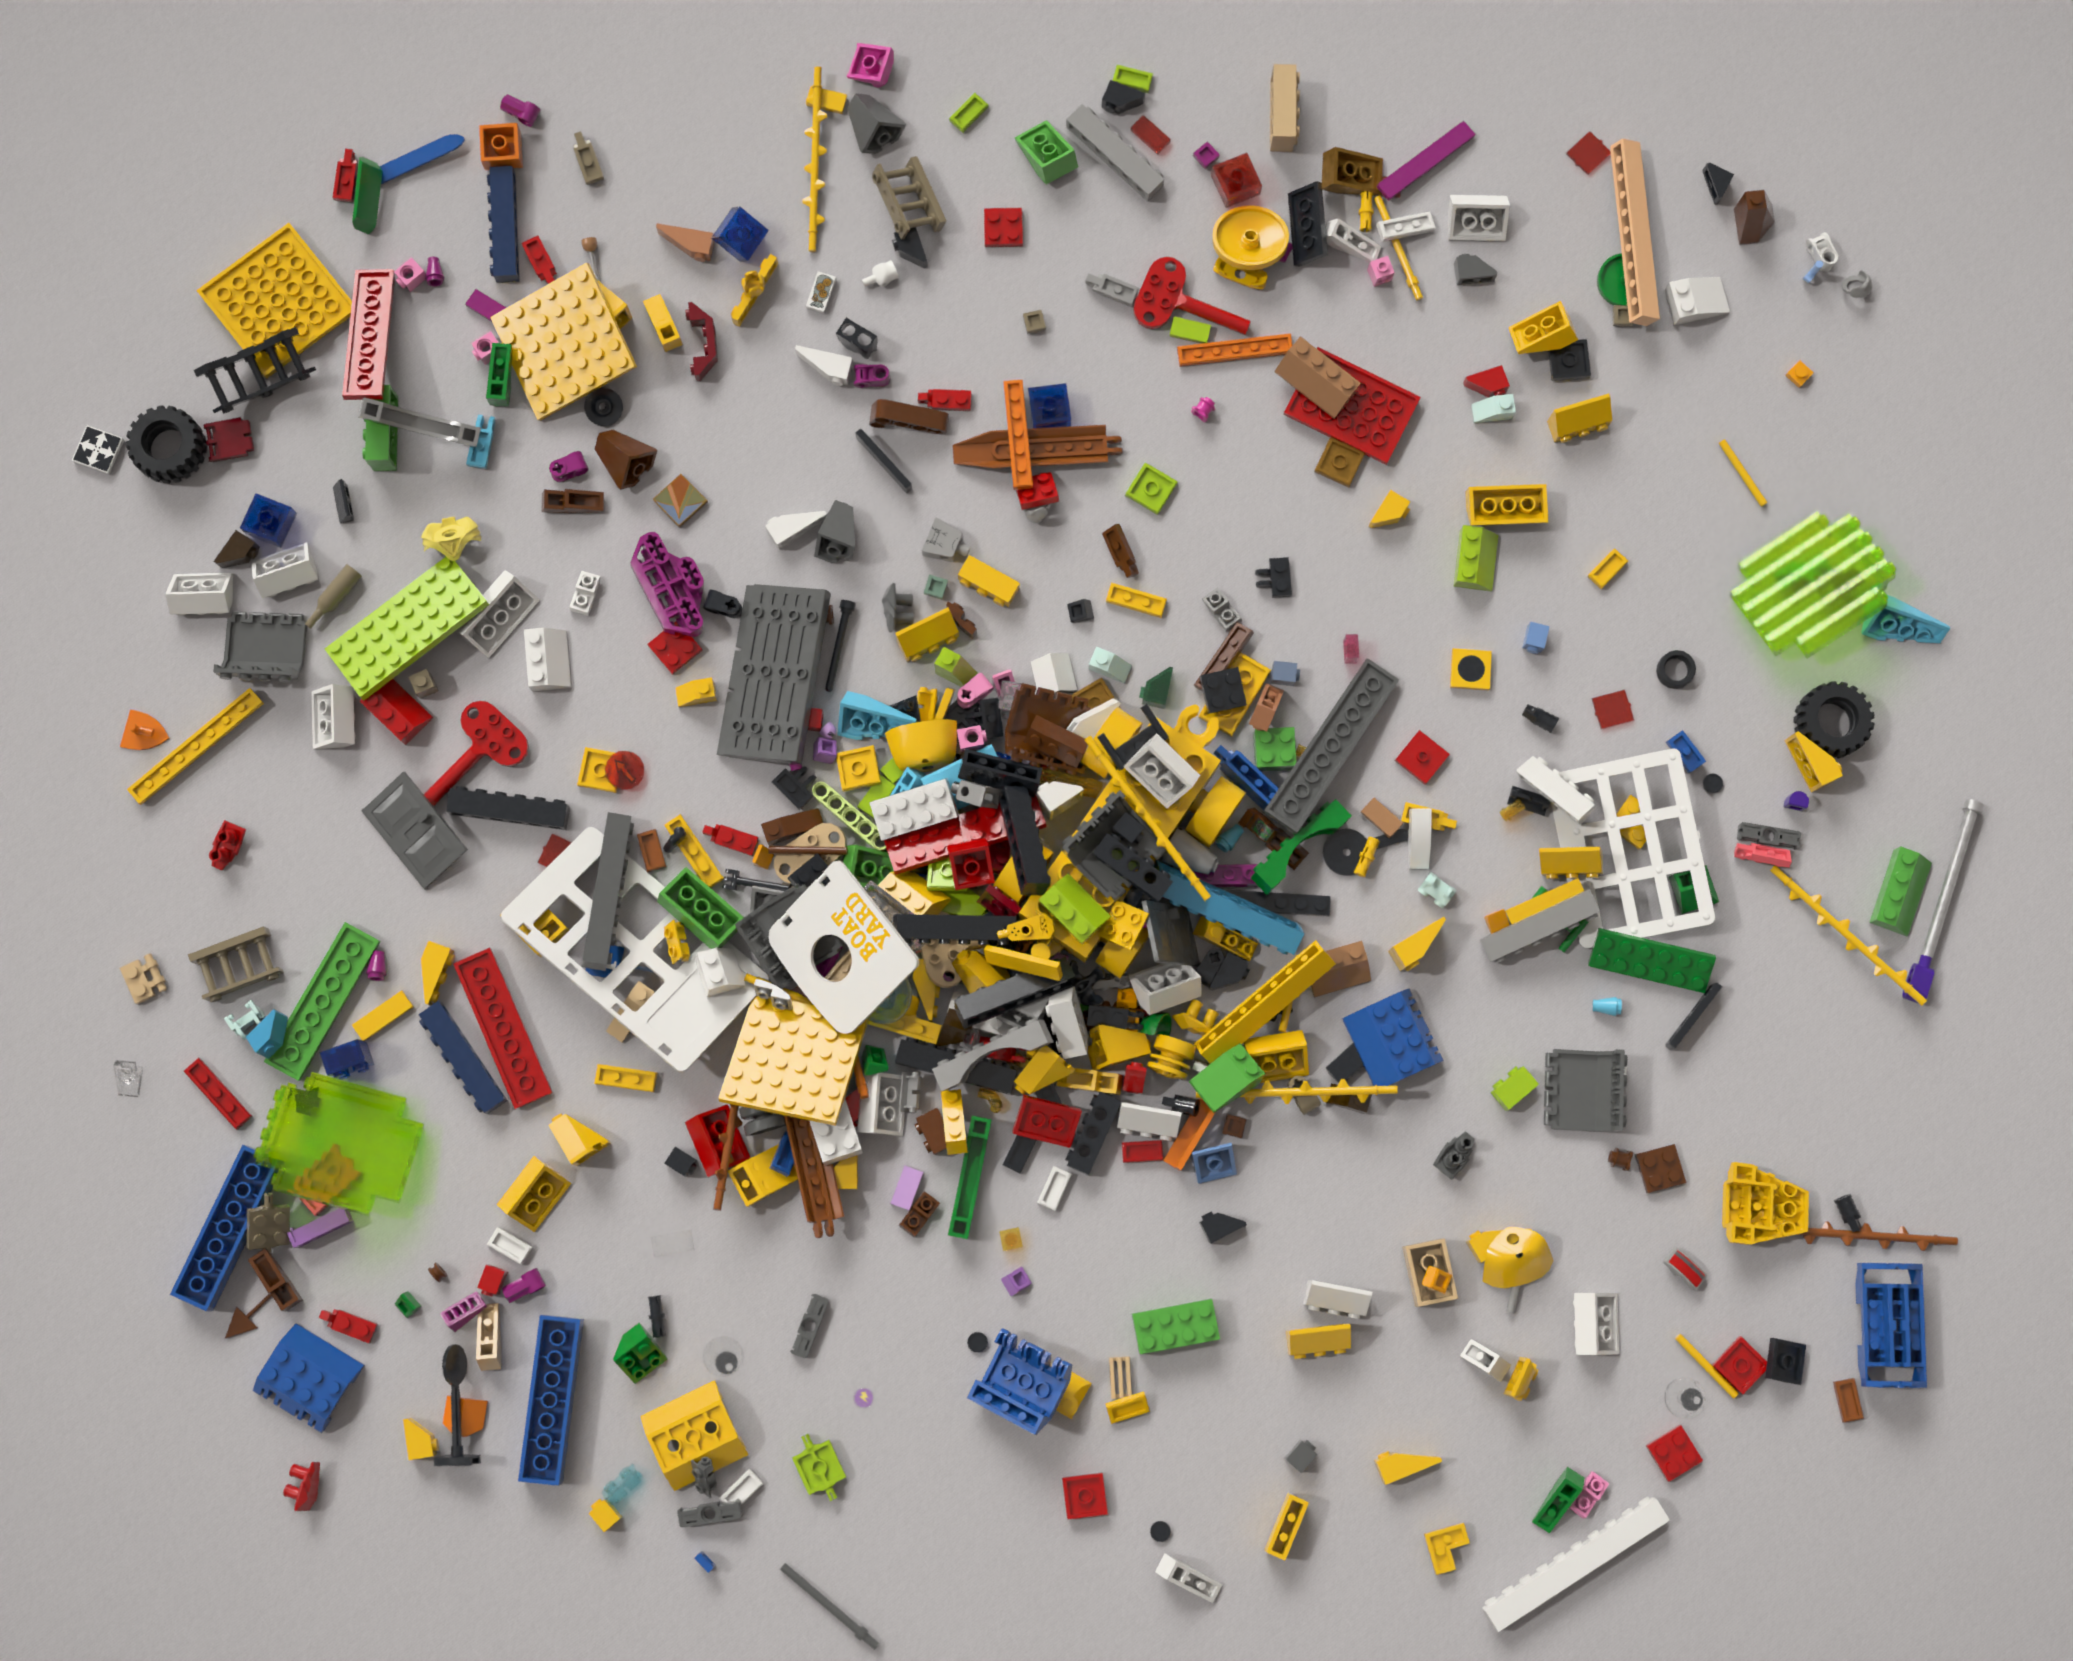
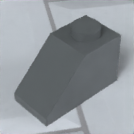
M1461 254L1456 257L1454 270L1457 285L1495 281L1497 271L1478 256Z

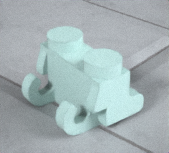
M1432 872L1429 873L1418 888V891L1424 896L1431 895L1435 898L1434 903L1441 908H1444L1456 893L1452 886L1446 884Z
M252 1000L245 1004L247 1009L251 1007L252 1010L237 1021L232 1022V1019H234L232 1014L224 1018L230 1029L236 1035H240L243 1040L247 1036L243 1032L255 1023L258 1025L265 1017L263 1011Z

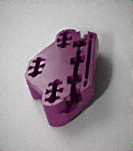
M646 533L639 538L630 566L664 632L675 635V632L690 637L701 635L703 632V618L699 610L704 589V579L695 561L690 557L679 558L669 553L657 533ZM639 551L645 560L643 563L637 558ZM654 570L655 573H652V576L657 584L654 585L649 575L646 576L645 573ZM666 592L667 595L664 596V599L669 606L668 608L664 606L661 598L658 599V595ZM678 615L679 618L676 619L679 627L675 626L673 621L670 622L669 619Z

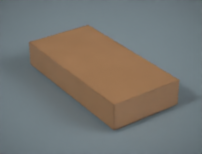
M1373 798L1360 812L1388 838H1391L1403 825V822L1376 798Z

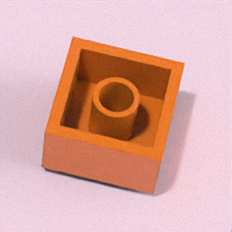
M518 123L479 125L481 163L485 170H489V167L502 166L523 168L522 139Z

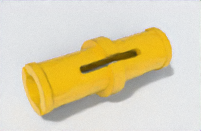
M1367 192L1360 193L1361 208L1359 209L1360 231L1364 232L1365 229V232L1372 231L1371 220L1374 214V209L1372 208L1373 193L1368 192L1367 195Z
M1368 837L1363 852L1359 854L1360 859L1354 870L1356 875L1366 877L1368 868L1375 859L1374 854L1380 843L1378 839Z

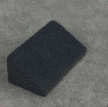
M339 479L333 486L339 522L354 521L348 485L344 480Z
M1354 1042L1326 1066L1328 1074L1338 1083L1341 1079L1347 1081L1363 1066Z

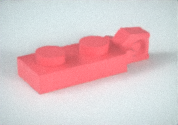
M1737 843L1734 850V857L1742 860L1747 859L1757 863H1767L1787 868L1790 867L1792 862L1790 850L1756 843H1751V845Z

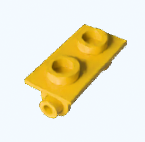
M920 687V690L917 692L918 705H922V708H919L921 722L934 720L937 689L928 690L927 687Z
M672 920L664 927V936L668 943V954L671 957L672 964H675L680 959L682 962L688 961L691 955L688 943H681V941L686 940L684 925L681 922Z

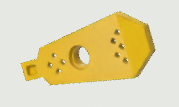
M1042 913L1009 924L1005 930L997 931L999 939L1008 937L1011 941L1050 939L1056 929L1054 920L1048 914ZM1024 926L1029 928L1028 934L1023 932Z

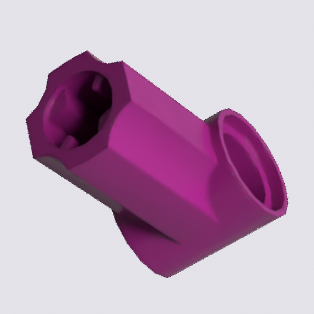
M509 94L501 100L500 109L516 117L522 124L528 127L533 126L541 112V109L534 103L529 101L523 102Z
M535 1268L521 1275V1278L504 1286L502 1290L508 1302L512 1303L527 1294H533L541 1290L546 1285L538 1269Z

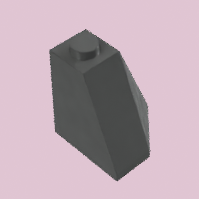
M855 93L847 108L861 153L877 154L882 151L881 147L889 142L893 144L898 141L906 127L905 122L870 95Z
M837 500L834 501L818 531L814 557L829 563H836L839 559L843 558L846 560L852 559L855 549L853 506Z

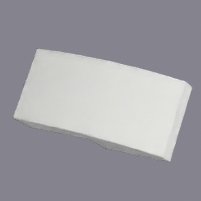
M581 571L575 586V594L569 606L570 611L589 616L600 582V576Z

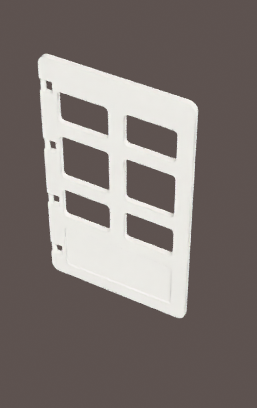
M588 827L502 911L501 919L559 971L570 978L574 984L613 1015L624 1027L663 1058L674 1070L685 1072L755 998L754 984L744 981L745 987L707 997L695 962L698 952L710 950L704 943L693 952L688 961H685L678 969H672L653 952L665 939L664 927L672 920L679 922L670 913L643 940L637 939L619 922L617 927H613L612 934H616L615 939L630 953L602 982L597 981L568 956V952L587 934L593 902L574 883L600 858L604 837L596 828ZM625 854V860H628L625 875L622 877L625 878L624 888L619 890L618 896L623 898L638 884L655 899H658L659 893L665 887ZM561 896H565L582 910L585 915L557 943H553L535 928L533 924ZM523 924L531 930L528 935L519 929ZM729 941L722 947L734 949L743 980L748 973L769 981L768 975ZM569 964L577 970L574 975L566 969ZM639 964H645L664 981V984L638 1011L634 1012L613 994V991ZM616 1004L624 1010L621 1015L612 1009ZM662 1045H665L672 1051L668 1056L659 1049Z

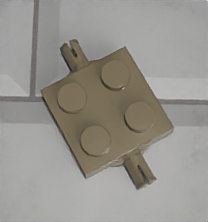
M273 1193L264 1194V1205L258 1208L247 1209L248 1250L266 1248L272 1255V1248L289 1245L287 1233L290 1228V1206L288 1204H273Z

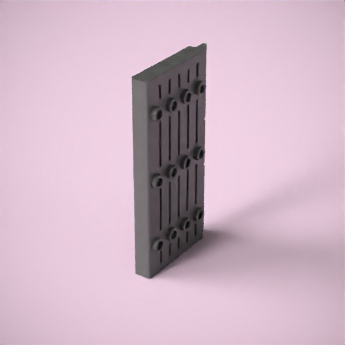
M760 584L746 585L736 641V648H741V651L736 650L734 653L728 689L734 690L733 692H727L716 755L802 765L831 597L829 591L825 589Z

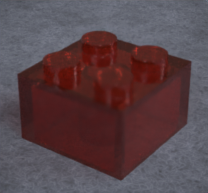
M1248 153L1212 166L1211 177L1225 208L1261 194L1262 184Z

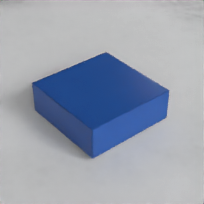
M703 1551L694 1558L708 1573L715 1567V1563Z

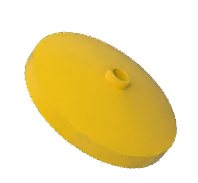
M1240 206L1227 211L1217 220L1213 228L1212 242L1217 255L1227 264L1244 270H1259L1275 264L1284 256L1288 248L1289 231L1286 223L1275 212L1260 206Z

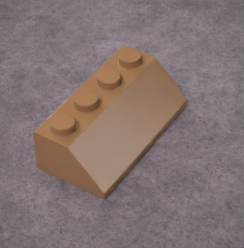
M1301 336L1288 350L1274 371L1333 419L1337 417L1357 393L1361 384Z

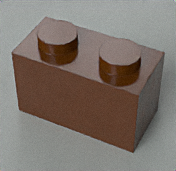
M938 1108L917 1117L918 1123L914 1125L919 1135L924 1134L927 1141L923 1143L928 1153L933 1152L936 1155L946 1150L944 1120Z

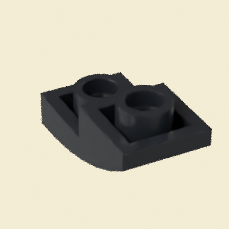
M1150 873L1145 874V881L1148 884H1153L1155 882L1154 875ZM1132 886L1123 901L1128 905L1139 908L1143 906L1142 901H1149L1151 898Z

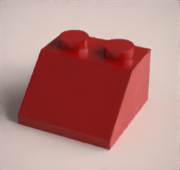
M986 838L947 845L955 890L995 883Z

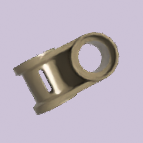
M1295 1076L1288 1081L1287 1088H1293L1294 1080L1302 1084L1306 1079L1302 1076ZM1293 1096L1303 1115L1321 1105L1318 1096Z

